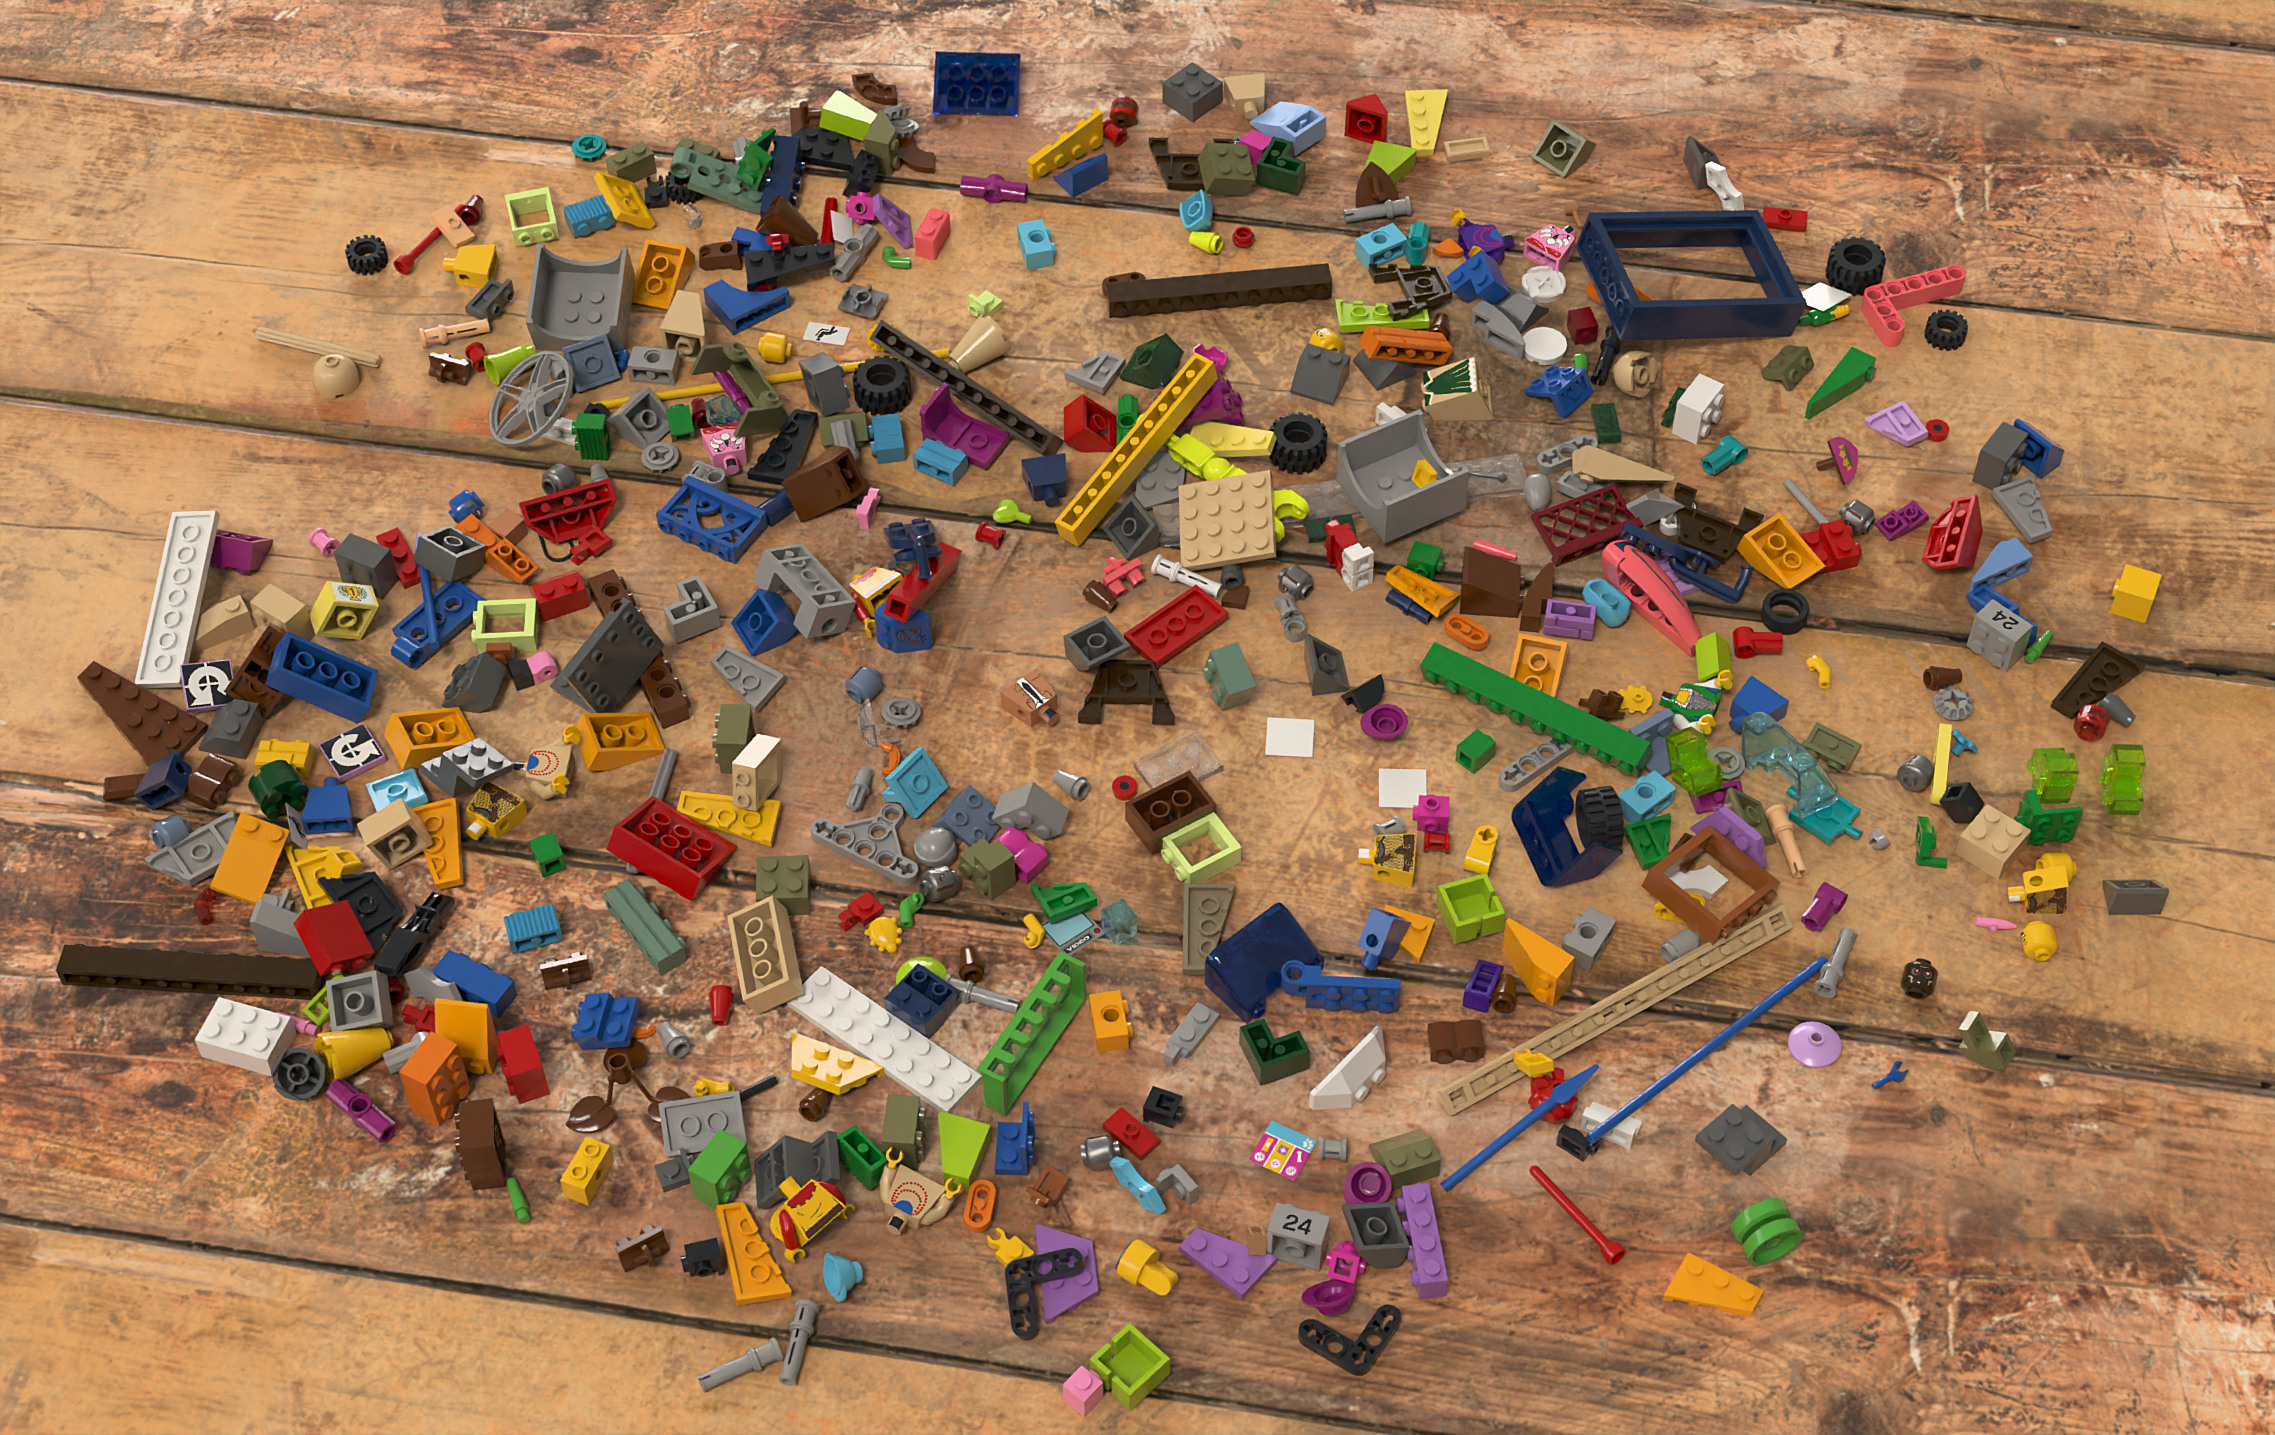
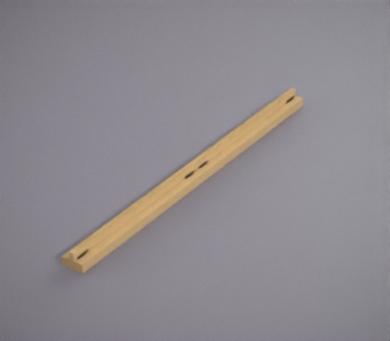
M1776 904L1747 920L1741 928L1735 927L1727 939L1722 937L1714 945L1709 942L1703 944L1438 1090L1440 1095L1437 1098L1438 1102L1443 1104L1446 1113L1452 1116L1527 1075L1517 1069V1064L1514 1063L1513 1051L1522 1054L1524 1049H1529L1532 1054L1541 1053L1554 1060L1793 928L1785 904ZM1780 919L1779 922H1777V923H1775V924H1773V925L1771 924L1772 922H1774V921ZM1634 999L1633 1002L1625 1006V1003ZM1613 1011V1013H1611L1610 1015H1608V1016H1606V1017L1603 1016V1015H1605V1014H1607V1013ZM1460 1094L1462 1095L1461 1097L1451 1101L1452 1098Z

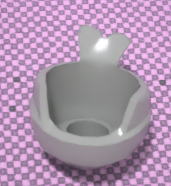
M930 828L921 832L916 837L914 854L926 866L938 867L945 865L948 867L956 858V844H961L962 840L954 835L952 831L945 828Z

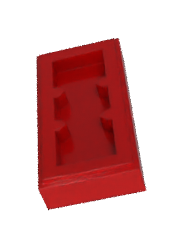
M1763 206L1762 218L1767 228L1806 232L1808 211Z
M1122 1107L1103 1123V1129L1141 1161L1160 1145V1139Z

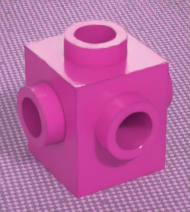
M857 192V196L850 195V200L846 202V213H849L848 218H855L854 223L866 224L868 220L878 221L873 212V198H870V193Z
M1419 795L1418 805H1413L1412 820H1417V830L1425 831L1427 829L1429 832L1448 831V796Z
M1337 1242L1333 1250L1329 1249L1325 1263L1326 1266H1329L1327 1277L1354 1284L1359 1274L1364 1275L1367 1261L1358 1254L1354 1242Z

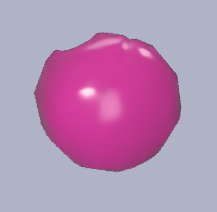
M1203 344L1193 348L1192 355L1197 353L1214 362L1216 373H1221L1227 367V355L1214 345L1210 349H1205Z

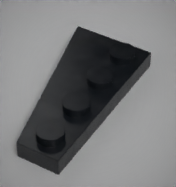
M833 243L782 248L781 251L763 250L744 253L748 290L756 289L758 284L766 283V285L776 283L775 279L785 276L788 279L796 277L802 271L810 273L836 265Z
M795 409L789 416L788 421L780 428L781 432L779 435L771 440L767 451L758 457L755 467L749 469L747 472L748 479L782 485V481L798 471L816 426L818 413Z

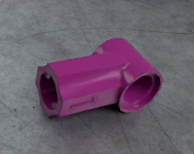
M1823 882L1816 892L1814 901L1803 914L1801 921L1808 930L1820 932L1832 915L1840 912L1847 900L1848 894L1827 882Z

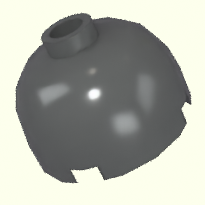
M304 1046L292 1047L282 1052L274 1061L271 1069V1077H273L274 1087L277 1092L285 1098L294 1101L308 1099L316 1095L324 1086L327 1076L326 1063L322 1056L314 1049Z

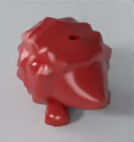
M1554 1068V1071H1551L1552 1077L1547 1074L1541 1077H1530L1531 1096L1529 1097L1528 1104L1531 1110H1534L1552 1096V1091L1556 1086L1567 1081L1564 1080L1563 1069ZM1577 1093L1567 1103L1556 1105L1541 1118L1545 1122L1550 1121L1552 1124L1565 1123L1577 1110V1102L1579 1100Z

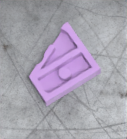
M1904 400L1865 418L1866 427L1907 447L1928 438L1927 429Z

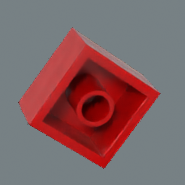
M526 1024L498 1033L497 1036L500 1044L496 1045L495 1048L510 1095L517 1096L519 1105L550 1095L544 1069L529 1025Z

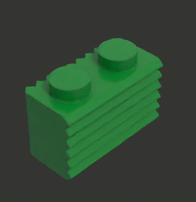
M578 413L576 421L572 422V435H576L575 450L580 452L582 460L595 459L596 461H607L612 443L606 415Z
M854 1125L837 1136L839 1162H842V1166H846V1169H849V1173H853V1176H856V1180H860V1183H863V1187H867L866 1190H872L879 1185L885 1164H888L889 1161L886 1155Z

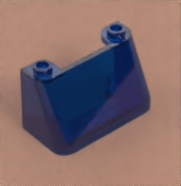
M1279 902L1210 952L1205 960V985L1239 1018L1248 1024L1253 1019H1259L1265 1013L1267 998L1281 988V969L1286 962L1297 960L1304 965L1321 966L1322 970L1324 967V956L1290 910Z

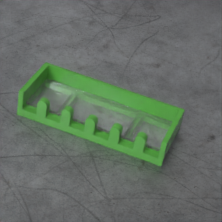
M1061 951L1057 954L977 1068L983 1078L985 1100L982 1105L1006 1116L1087 999L1086 963Z

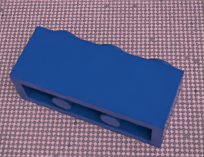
M449 949L432 970L434 975L442 981L455 982L463 1001L488 1004L491 1015L497 1018L501 1017L517 997L512 978L506 974L500 975L492 971L486 964H478L472 961L463 953L458 954Z

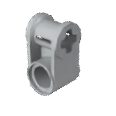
M699 460L695 461L692 464L691 471L688 474H684L681 478L683 483L688 476H691L728 493L725 472L721 468L713 467Z

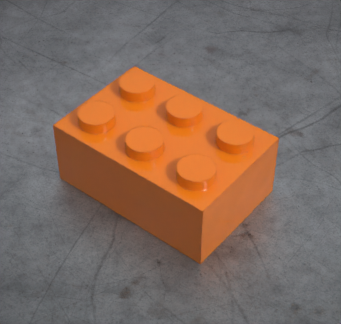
M432 1031L399 1071L413 1114L438 1127L452 1116L455 1106L468 1095L471 1087L458 1044Z

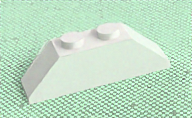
M1377 1024L1332 1072L1310 1092L1309 1107L1312 1110L1351 1108L1357 1101L1361 1102L1367 1096L1369 1088L1374 1083L1379 1084L1386 1074V1057L1382 1027Z

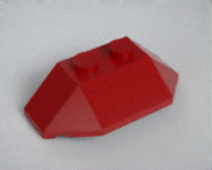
M608 478L520 502L519 507L526 527L550 542L558 544L579 538L595 527L601 530L617 498L611 480Z
M1977 495L1954 498L1950 503L1951 506L1943 511L1931 525L1922 557L1923 563L1935 570L1974 566L1983 533Z

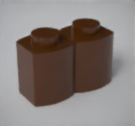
M213 753L208 754L200 764L198 771L188 780L184 792L186 799L213 811L224 802L226 792L238 783L240 771L237 763Z
M1480 1020L1440 1021L1427 1025L1431 1062L1448 1064L1454 1060L1475 1062L1484 1057V1043Z

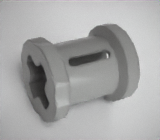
M1397 815L1392 816V819L1387 822L1373 825L1375 837L1378 835L1406 834L1405 825L1400 816Z
M1319 1136L1318 1161L1330 1158L1346 1162L1347 1138L1342 1137L1341 1140L1324 1139V1136Z

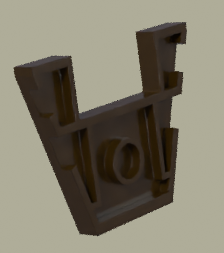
M1149 137V148L1167 189L1205 190L1198 161L1200 154L1168 153V138ZM1213 138V143L1233 144V139Z
M1369 264L1368 271L1374 283L1396 279L1407 299L1388 302L1387 310L1393 322L1452 299V290L1439 266L1410 265L1409 269L1398 268L1397 264H1388V268L1377 267V264Z
M1677 482L1674 489L1675 501L1686 506L1676 511L1678 544L1698 550L1724 564L1737 550L1736 548L1743 536L1761 524L1764 515L1744 508L1738 525L1692 508L1697 489Z
M1109 659L1103 662L1093 681V687L1085 698V704L1078 713V723L1100 724L1101 703L1153 704L1152 724H1175L1174 713L1171 711L1169 700L1163 691L1162 683L1153 660Z

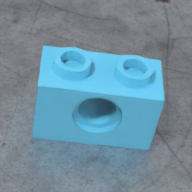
M1043 219L1017 224L1018 243L1027 270L1053 266V256H1056V248L1054 243H1050L1049 227L1045 228Z
M1394 223L1380 227L1355 240V256L1367 269H1369V264H1377V267H1380L1406 255L1407 238Z
M1655 770L1647 776H1641L1635 785L1629 789L1625 788L1618 796L1623 817L1629 823L1656 817L1673 804L1676 788Z

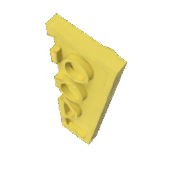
M1448 89L1405 91L1411 148L1417 149L1416 156L1434 155Z
M1201 421L1194 424L1190 433L1192 437L1215 452L1217 457L1271 455L1277 439L1274 432L1209 421Z

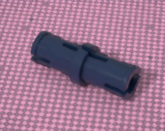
M1392 588L1386 596V602L1398 607L1406 616L1410 615L1425 625L1433 618L1432 613L1395 588Z

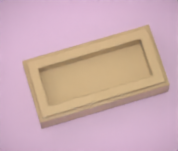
M1486 137L1446 141L1443 143L1448 162L1490 157L1491 154Z

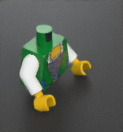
M1723 670L1718 674V678L1707 682L1683 683L1677 695L1663 691L1659 705L1671 709L1674 713L1673 725L1683 735L1693 734L1705 739L1712 732L1711 726H1716L1714 717L1720 705L1721 688L1723 686L1726 690L1731 689L1733 686L1731 680L1734 679V676L1730 670Z

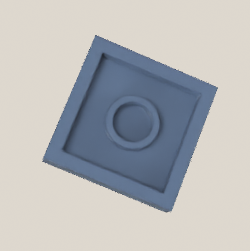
M606 334L561 348L564 358L575 371L573 380L577 393L621 378Z

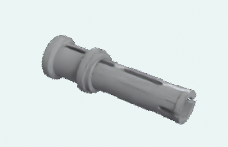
M1405 196L1404 199L1391 201L1387 199L1383 204L1345 209L1343 213L1344 217H1346L1344 219L1345 223L1347 224L1385 216L1389 219L1403 214L1410 216L1412 211L1409 196Z
M1851 928L1841 929L1830 959L1821 967L1820 979L1814 983L1813 989L1815 993L1823 998L1835 997L1837 993L1836 986L1844 977L1843 967L1857 938V933H1854L1855 931Z
M947 974L944 978L946 982L959 990L957 998L961 999L963 1003L972 1001L1014 1015L1021 1006V999L975 986V983L971 980L965 982L952 978L951 974Z
M802 1299L797 1300L795 1303L796 1314L794 1321L789 1325L791 1337L778 1379L784 1385H796L807 1339L814 1333L813 1322L815 1315L820 1311V1306L810 1300Z
M775 1337L770 1338V1342L755 1349L753 1347L748 1348L747 1354L697 1375L703 1391L706 1392L751 1370L759 1372L763 1366L774 1361H784Z

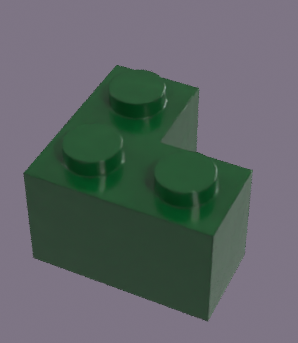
M1272 137L1257 163V184L1295 195L1298 194L1305 182L1306 162L1293 158L1292 141Z
M1264 1018L1240 1027L1239 1045L1260 1086L1309 1069L1310 1050L1300 1031L1275 1039Z

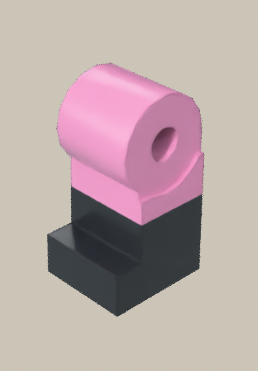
M539 652L533 657L517 661V658L507 660L510 676L517 691L550 680L558 673V668L549 652Z

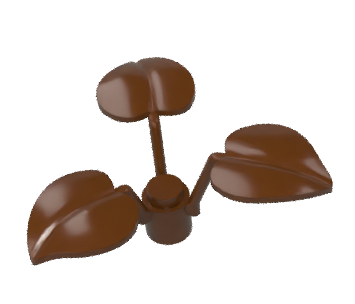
M632 1037L629 1047L608 1048L604 1055V1067L611 1074L607 1078L609 1082L607 1100L604 1102L603 1098L599 1096H587L581 1099L571 1110L569 1119L565 1124L569 1129L579 1133H594L609 1126L615 1117L614 1110L609 1107L612 1103L613 1085L615 1082L623 1085L633 1079L645 1097L652 1102L648 1107L649 1117L654 1122L660 1124L658 1103L691 1097L676 1087H662L657 1091L655 1097L650 1095L637 1078L636 1073L632 1071L644 1064L647 1059V1050L640 1041Z

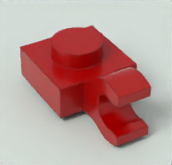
M778 233L766 236L767 245H773L772 251H781L782 248H786V243H792L791 234L781 235Z
M598 527L591 529L578 538L579 545L570 549V553L574 555L571 561L578 566L586 560L588 554L596 557L612 546V539Z
M867 891L849 903L848 910L838 915L842 920L839 926L844 931L850 930L858 922L866 926L884 914V906Z
M426 1004L424 1009L420 1010L414 1006L405 1005L401 1013L405 1016L403 1022L415 1025V1029L418 1032L430 1033L432 1031L436 1033L434 1006Z

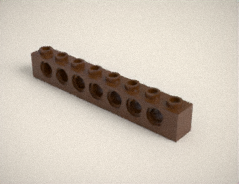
M614 569L587 579L590 595L603 619L609 611L616 613L622 605L620 600L623 597L629 600L634 607L636 606L632 593L627 594L626 592L627 586L623 577H618ZM640 609L637 610V611L641 614V616L644 618V616H643L641 610H640ZM661 650L637 682L662 729L690 719L689 708H692L687 694L682 695L680 681L677 677L673 678L672 667L668 660H663L662 657L664 655Z

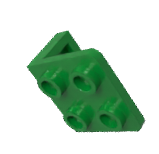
M773 127L767 132L765 130L762 131L755 141L751 140L744 148L745 154L738 163L740 167L736 175L755 191L762 187L773 157L768 154L776 133Z
M2026 790L2023 800L2019 803V811L2014 820L2031 830L2027 845H2041L2048 842L2064 843L2074 838L2083 811L2081 807L2043 810L2036 790Z

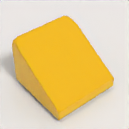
M350 848L329 852L324 864V868L333 878H342V875L352 874L363 867V863Z

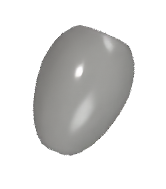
M1540 473L1528 476L1523 486L1524 498L1531 510L1535 512L1544 510L1551 497L1550 481L1545 475Z

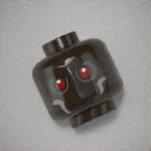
M1918 958L1916 961L1909 962L1904 966L1901 988L1911 998L1925 999L1926 996L1934 993L1938 971L1926 959Z

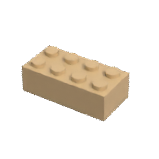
M772 895L728 915L743 1002L757 1014H760L803 995L804 991L787 909Z

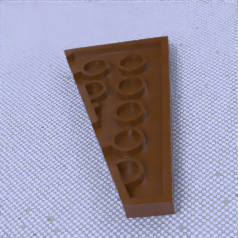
M95 661L77 677L81 686L98 703L104 714L112 720L114 726L132 748L140 754L143 761L149 767L154 762L169 756L172 750H178L185 755L208 729V725L205 722Z

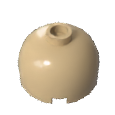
M1630 351L1622 355L1613 368L1615 383L1622 392L1634 397H1644L1649 393L1651 389L1646 388L1650 382L1654 383L1657 372L1656 360L1650 357L1651 353Z
M336 353L323 356L313 368V383L317 393L323 397L336 399V395L341 394L345 397L353 393L359 386V372L354 362L345 355Z

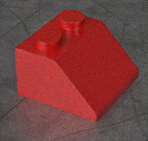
M1084 394L1080 395L1064 407V442L1081 453L1113 452L1117 447L1116 415Z
M573 570L528 585L533 598L537 600L543 622L589 607L586 588L578 571Z

